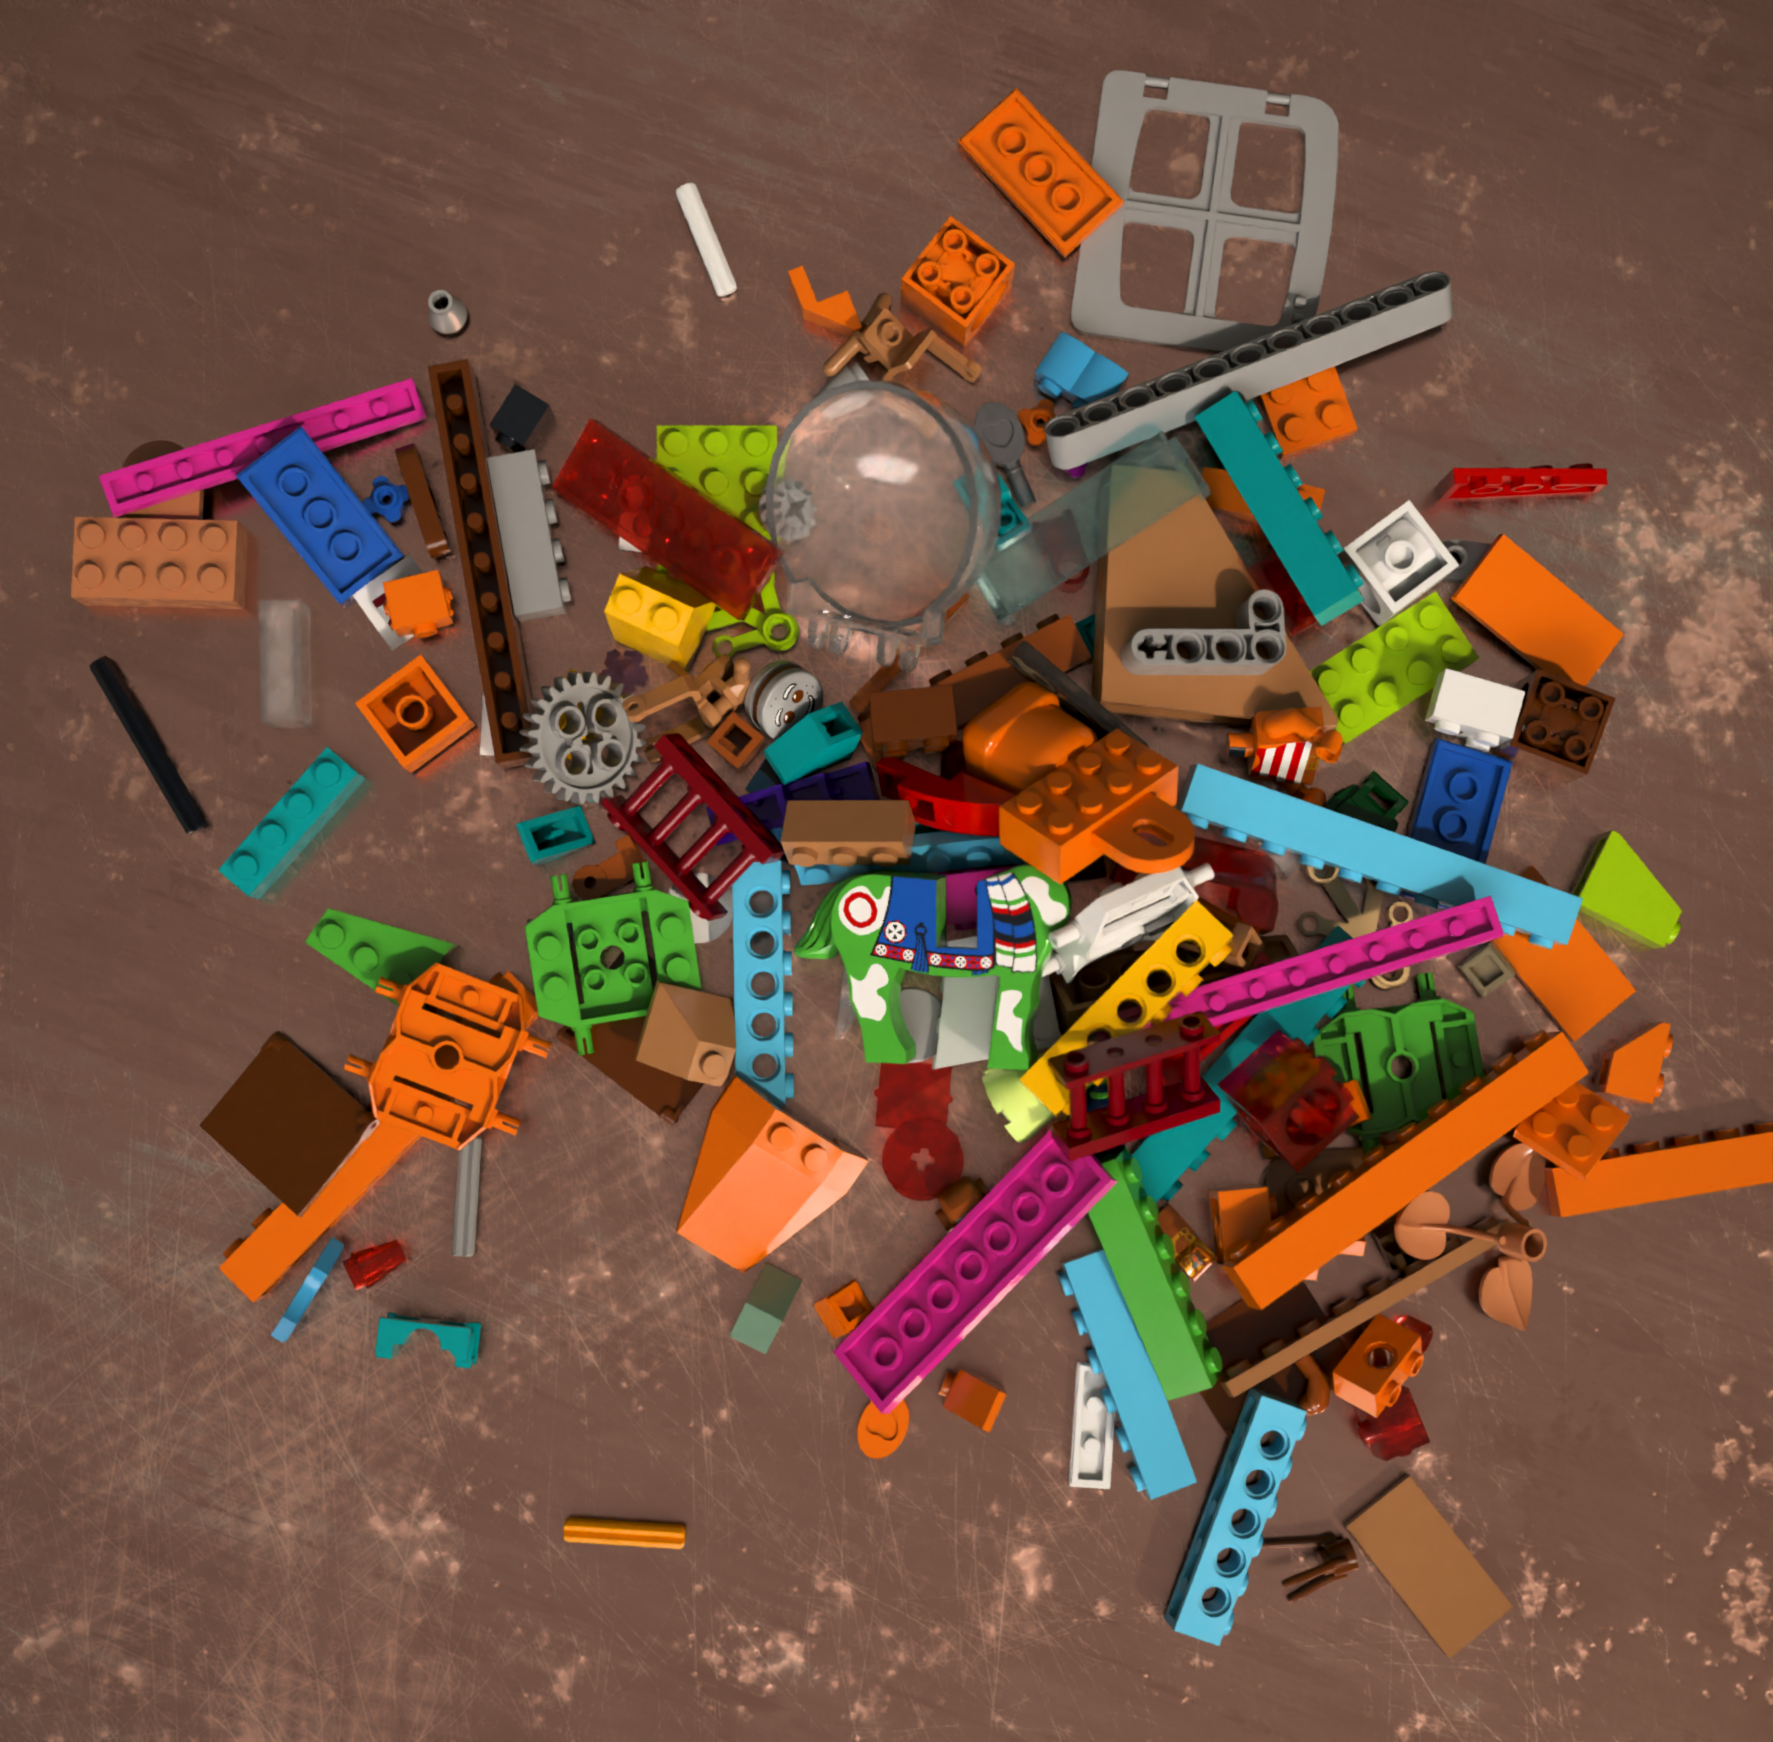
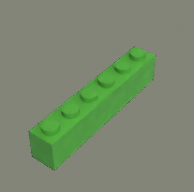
M1127 1147L1096 1157L1116 1179L1117 1183L1088 1211V1214L1165 1396L1170 1401L1210 1389L1222 1374V1359L1218 1350L1215 1347H1211L1206 1335L1205 1318L1199 1309H1195L1191 1300L1189 1280L1185 1273L1179 1271L1177 1267L1172 1240L1168 1234L1163 1233L1158 1222L1159 1213L1156 1202L1152 1196H1147L1142 1184L1143 1175L1140 1164L1134 1157L1131 1158Z

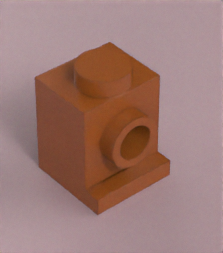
M732 711L706 743L727 763L739 769L741 765L746 767L766 742L759 732Z

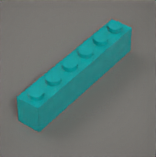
M1234 391L1196 415V421L1320 625L1323 626L1364 601V598L1357 589L1364 585V582L1352 563L1346 567L1343 566L1337 556L1344 551L1332 530L1323 533L1317 521L1323 518V515L1311 496L1303 500L1296 489L1303 485L1291 463L1285 467L1282 466L1277 455L1282 453L1283 450L1273 433L1269 431L1263 434L1257 423L1263 420V417L1252 399L1250 398L1243 402L1238 392Z

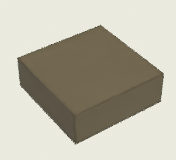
M1493 940L1486 943L1458 965L1483 998L1518 972Z

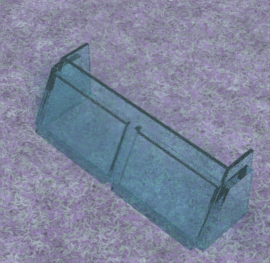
M1161 431L972 554L970 557L975 567L970 569L969 572L999 623L1007 627L1018 621L1014 616L1015 613L1197 495L1201 501H1204L1205 498L1211 495L1210 488L1177 437L1174 436L1168 440L1163 431Z

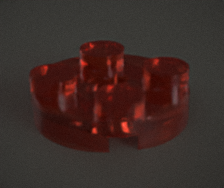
M921 1117L902 1122L889 1135L883 1148L882 1167L888 1181L899 1194L912 1200L929 1201L937 1198L940 1191L960 1179L963 1171L964 1153L959 1137L946 1124L936 1119ZM921 1148L929 1149V1156L935 1158L934 1164H927L924 1170L917 1169V1161L911 1159L912 1154L920 1153Z

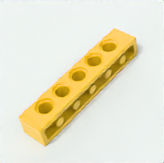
M1195 901L1019 1079L1020 1083L1056 1118L1062 1112L1069 1116V1089H1065L1050 1069L1048 1059L1072 1050L1087 1047L1088 1038L1097 1031L1106 1032L1112 1039L1144 1029L1151 1022L1154 1025L1162 1023L1174 1010L1169 1003L1180 992L1187 997L1203 981L1199 973L1209 963L1217 967L1231 953L1233 949L1228 944L1232 941L1233 934L1200 902ZM1183 943L1196 945L1200 951L1199 959L1193 963L1182 962L1176 955L1178 946ZM1155 972H1162L1169 977L1171 986L1166 992L1155 993L1148 988L1147 978ZM1122 1003H1136L1141 1009V1017L1133 1023L1123 1022L1117 1015V1009ZM1107 1077L1092 1082L1098 1087Z

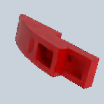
M882 758L876 763L881 795L892 800H909L916 823L960 834L1000 837L999 806L1016 796V794L962 772L949 781L896 758Z

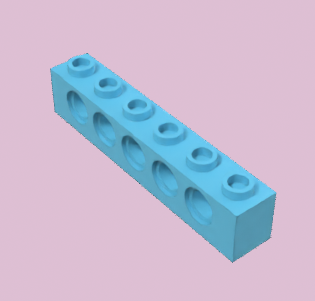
M781 860L764 865L754 862L732 885L736 1038L735 1071L738 1077L767 1094L774 1105L781 1107L787 1106V1098H794V1073H786V1057L794 1056L793 1032L785 1033V1016H793L792 992H785L784 976L792 975V951H784V935H791V910L783 911V894H791L790 870H782ZM759 892L769 893L774 900L772 909L765 914L755 913L751 908V899ZM761 932H767L774 938L772 951L765 955L756 954L751 946L753 937ZM760 973H769L775 980L774 990L766 996L757 995L752 988L754 977ZM762 1013L771 1014L776 1021L774 1032L766 1037L758 1036L753 1029L754 1019ZM761 1054H770L776 1060V1071L768 1078H762L754 1071V1061Z
M1254 1387L1249 1389L1164 1619L1174 1631L1220 1646L1223 1635H1227L1230 1632L1234 1622L1233 1608L1238 1596L1244 1594L1248 1585L1249 1574L1247 1571L1253 1557L1258 1556L1262 1548L1264 1525L1267 1518L1270 1519L1277 1508L1278 1496L1276 1493L1281 1480L1286 1479L1292 1467L1291 1453L1296 1441L1303 1437L1306 1430L1307 1419L1305 1416L1307 1411L1297 1403ZM1268 1431H1275L1273 1443L1267 1447H1261L1262 1436ZM1254 1470H1261L1259 1481L1252 1486H1246V1478L1249 1473ZM1239 1509H1246L1245 1519L1239 1524L1232 1525L1231 1519L1233 1514ZM1225 1548H1232L1231 1557L1224 1563H1217L1216 1560L1219 1552ZM1211 1587L1218 1588L1214 1599L1202 1602V1596L1207 1589Z

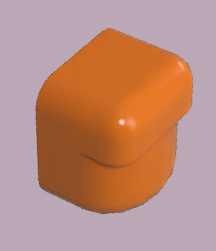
M1030 681L1017 684L968 721L963 727L962 732L966 774L1016 795L1098 741L1097 735L1091 727L1060 709L1056 694L1042 685Z

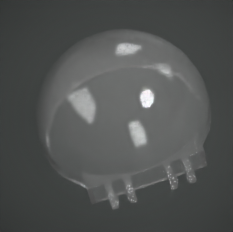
M860 380L828 389L807 403L786 427L773 454L767 479L766 519L774 552L789 581L786 614L809 619L808 646L818 650L825 646L829 624H831L829 651L838 655H842L846 651L851 629L877 635V663L887 667L894 663L898 641H900L899 668L903 669V671L911 672L918 664L920 646L928 647L942 644L946 610L955 605L982 575L994 552L1001 525L1002 492L996 465L982 436L964 414L936 394L903 382Z

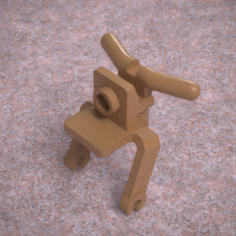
M880 293L861 322L863 330L861 332L855 330L824 363L823 372L827 376L836 375L858 351L865 354L863 358L868 363L879 360L883 364L882 370L884 371L882 373L884 377L878 385L881 395L916 421L924 432L934 435L942 424L940 418L893 384L892 380L898 373L910 370L926 349L971 383L977 379L982 372V368L977 362L964 357L938 337L932 328L928 330L920 329L915 337H913L888 310L892 303L891 296L888 293Z
M723 654L715 662L708 664L695 679L675 661H672L667 665L673 679L672 681L640 696H631L624 700L622 706L630 722L641 721L646 716L683 699H687L699 712L698 717L655 737L645 739L644 741L647 743L645 746H642V749L649 762L660 761L662 755L656 749L654 751L650 750L654 748V744L664 734L680 733L690 744L708 736L727 712L735 711L738 708L737 706L744 703L746 691L751 682L750 662L748 659L741 657L733 664L732 659L727 654Z

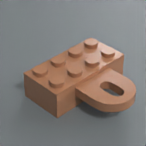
M164 440L147 442L137 447L128 455L122 468L185 448L174 442ZM204 489L118 516V518L75 517L71 597L83 605L245 609L248 530L238 521L203 520Z

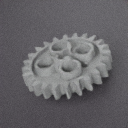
M584 671L583 675L578 672H568L567 679L565 677H555V688L552 686L541 687L544 700L531 698L530 702L536 708L535 714H523V717L531 723V726L519 732V734L529 737V743L520 747V751L529 752L532 755L524 766L533 769L537 768L538 770L532 780L540 783L546 782L543 791L550 794L557 792L558 800L569 801L571 798L572 803L584 804L586 799L587 802L596 804L599 803L600 796L613 798L612 786L619 789L626 788L622 778L623 775L636 776L634 769L630 765L632 761H643V758L635 753L636 747L645 746L647 743L637 738V733L646 729V725L630 722L622 706L625 699L634 695H621L624 687L622 683H611L610 676L598 675L597 677L596 672ZM601 706L602 718L597 723L595 712ZM564 712L566 716V725L561 730L559 727V718L561 714ZM606 745L608 749V756L605 762L603 763L601 759V752ZM570 753L572 757L571 767L568 770H566L565 758Z

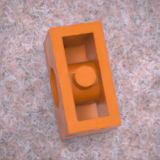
M1378 1313L1333 1370L1335 1395L1377 1418L1386 1406L1391 1407L1397 1401L1401 1392V1386L1409 1376L1414 1377L1419 1372L1424 1361L1421 1349V1336ZM1377 1366H1386V1368H1382V1369L1375 1368V1367H1377Z

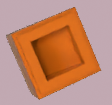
M856 1279L846 1283L813 1305L834 1339L847 1334L859 1326L874 1310Z

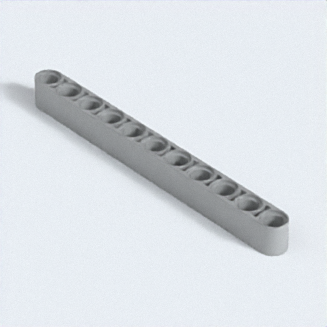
M1439 271L1423 273L1050 419L1044 426L1051 463L1059 469H1072L1196 421V415L1234 391L1238 392L1244 402L1250 398H1255L1444 324L1453 317L1450 277Z

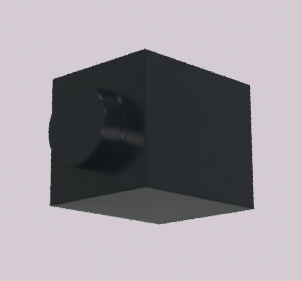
M515 384L489 425L497 435L494 440L513 453L518 448L522 451L532 450L554 413L549 404Z

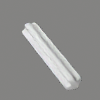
M690 182L679 186L676 189V196L717 295L722 297L737 290L735 279L696 184Z

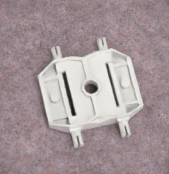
M1204 863L1188 872L1178 867L1164 873H1140L1135 878V882L1126 886L1119 882L1107 887L1099 894L1100 897L1079 913L1069 925L1048 934L1049 941L1055 951L1046 964L1042 977L1056 971L1057 975L1062 974L1068 984L1071 983L1077 972L1086 965L1119 950L1128 948L1137 942L1158 940L1198 900L1199 896L1194 888L1214 878L1212 867L1208 863Z

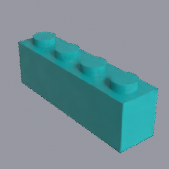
M326 747L218 870L248 897L259 900L366 778L337 752Z

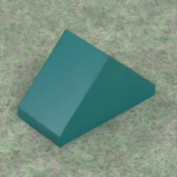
M581 806L523 821L516 825L529 859L537 867L596 843Z

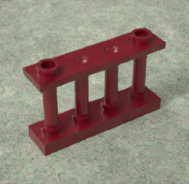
M680 733L664 734L653 746L662 755L660 757L661 763L627 799L622 795L613 796V798L605 797L601 804L609 812L607 817L611 823L618 829L626 831L689 900V908L694 914L707 921L723 918L728 911L718 899L754 862L761 863L762 865L777 862L785 852L779 840ZM673 773L679 774L687 782L688 792L652 829L637 811ZM699 803H706L716 814L714 816L715 822L679 858L664 841ZM727 832L733 833L743 843L741 846L743 851L706 888L691 870Z
M1200 1010L1049 1058L1048 1066L1065 1089H1069L1070 1118L1051 1124V1137L1068 1161H1074L1220 1113V1098L1200 1076V1047L1220 1041V1033ZM1183 1053L1184 1081L1163 1088L1162 1059ZM1145 1065L1146 1094L1125 1100L1124 1071ZM1107 1077L1108 1106L1087 1112L1086 1083Z

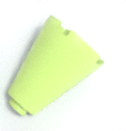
M1046 1052L1037 1054V1061H1038ZM990 1068L983 1073L986 1075L982 1076L986 1093L996 1113L1002 1112L1010 1122L1004 1125L1007 1131L1017 1142L1023 1144L1032 1139L1055 1116L1020 1083L1019 1079L1028 1070ZM1091 1082V1083L1086 1087V1090H1087L1092 1084H1094V1083Z

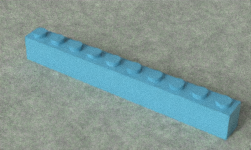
M1201 764L1190 765L1176 806L1177 810L1190 819L1194 827L1207 830L1208 824L1223 828L1222 836L1231 840L1245 843L1248 837L1262 842L1261 850L1284 857L1285 851L1300 855L1299 863L1319 870L1323 869L1324 864L1339 869L1338 877L1356 883H1361L1362 877L1377 882L1376 890L1399 897L1401 891L1415 895L1414 903L1430 909L1437 910L1439 904L1453 908L1491 896L1504 935L1513 937L1515 931L1529 935L1528 943L1552 950L1553 944L1568 945L1583 900L1581 897Z

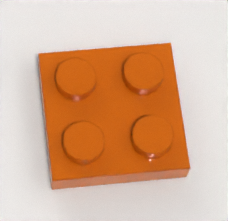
M1335 366L1258 396L1269 429L1283 450L1279 454L1281 459L1352 435L1358 431Z
M1576 1082L1523 1120L1515 1129L1513 1137L1578 1180L1584 1182L1628 1124L1630 1115L1579 1082Z

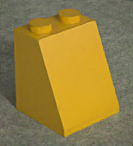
M645 566L619 573L604 613L615 641L668 665L675 661L685 671L689 672L718 599Z

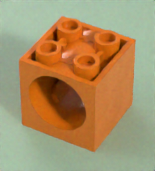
M950 215L902 277L901 302L964 349L1012 287L1015 263Z

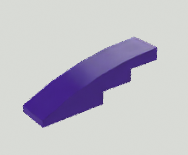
M862 762L829 773L817 774L786 785L779 784L739 797L770 832L783 829L787 801L880 800L870 762ZM707 806L706 810L712 825L715 822L714 816L716 814ZM727 832L717 842L716 846L736 842L739 839L733 833Z

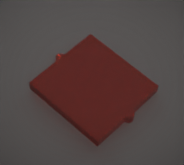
M881 1063L879 1089L874 1091V1095L878 1097L875 1126L946 1133L948 1105L953 1101V1097L949 1095L952 1066L932 1070V1064Z

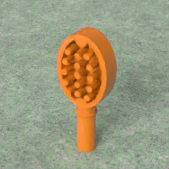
M904 1399L889 1414L881 1413L871 1400L865 1406L858 1422L857 1440L860 1449L869 1458H884L892 1454L902 1443L909 1424V1408Z

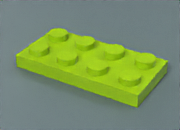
M1435 591L1309 672L1338 718V726L1333 730L1341 734L1343 746L1433 689L1438 674L1447 668L1459 672L1480 658Z

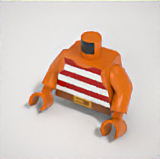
M1322 707L1260 711L1254 714L1249 733H1227L1226 756L1247 757L1249 775L1253 779L1274 781L1292 797L1297 795L1303 801L1323 807L1326 802L1325 792L1315 787L1308 789L1305 785H1312L1320 758L1328 763H1335L1343 751L1341 746L1343 739L1338 731L1327 730L1325 732Z

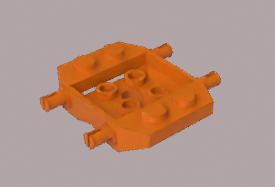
M438 962L409 985H402L381 976L378 983L392 988L393 991L378 985L375 993L397 1000V1004H400L390 1033L377 1062L374 1061L372 1063L350 1053L347 1061L362 1068L350 1063H346L344 1066L345 1071L347 1070L367 1078L366 1081L369 1082L374 1118L457 1150L465 1147L486 1128L491 1129L494 1127L515 1136L518 1128L503 1122L519 1127L522 1119L499 1112V1109L495 1107L518 1051L526 1050L546 1059L548 1051L535 1047L534 1044L546 1049H550L552 1042L530 1035L526 1031L522 995ZM427 1003L502 1033L501 1037H494L422 1009L423 1005ZM451 1045L457 1049L460 1058L455 1067L446 1069L438 1065L435 1056L439 1047ZM395 1075L470 1103L473 1107L470 1109L395 1080L394 1077Z

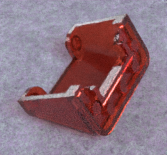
M1137 833V835L1155 846L1169 845L1152 833ZM1194 836L1193 853L1188 861L1180 866L1183 871L1188 872L1204 863H1208L1213 869L1214 878L1206 882L1230 887L1225 907L1233 909L1245 924L1256 928L1259 936L1274 931L1278 914L1276 867L1273 860L1267 854L1260 851ZM1112 859L1105 889L1119 882L1123 886L1135 882V878L1140 872L1125 868Z

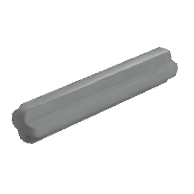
M479 1136L475 1137L461 1150H458L451 1252L452 1255L458 1257H470L475 1253L482 1143Z

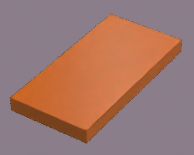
M1017 88L958 140V146L1064 258L1124 205V200Z
M1500 534L1496 537L1451 597L1455 603L1534 668L1583 686L1588 684L1624 636V633L1505 534Z
M1530 865L1518 875L1550 887L1533 865ZM1577 918L1568 945L1553 944L1552 950L1528 943L1529 935L1515 931L1513 937L1504 935L1493 940L1518 971L1516 976L1570 1042L1578 1040L1636 992V989Z

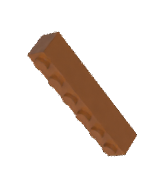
M1057 614L1051 615L1036 624L1038 631L1026 637L1023 636L1022 632L1017 633L1000 643L1003 649L989 656L986 651H982L964 662L967 667L961 671L952 674L951 670L948 669L929 680L930 687L952 685L957 731L963 729L971 718L1017 684L1026 681L1032 682L1009 662L1012 660L1020 667L1018 662L1012 658L1013 655L1034 669L1048 683L1090 662L1092 656L1070 614L1061 619ZM1036 676L1042 683L1047 685L1041 678ZM870 710L857 717L859 721L858 726L863 732L859 742L875 773H878L876 763L883 758V752L874 753ZM923 748L908 749L907 756L898 757L896 759L903 760L919 752Z

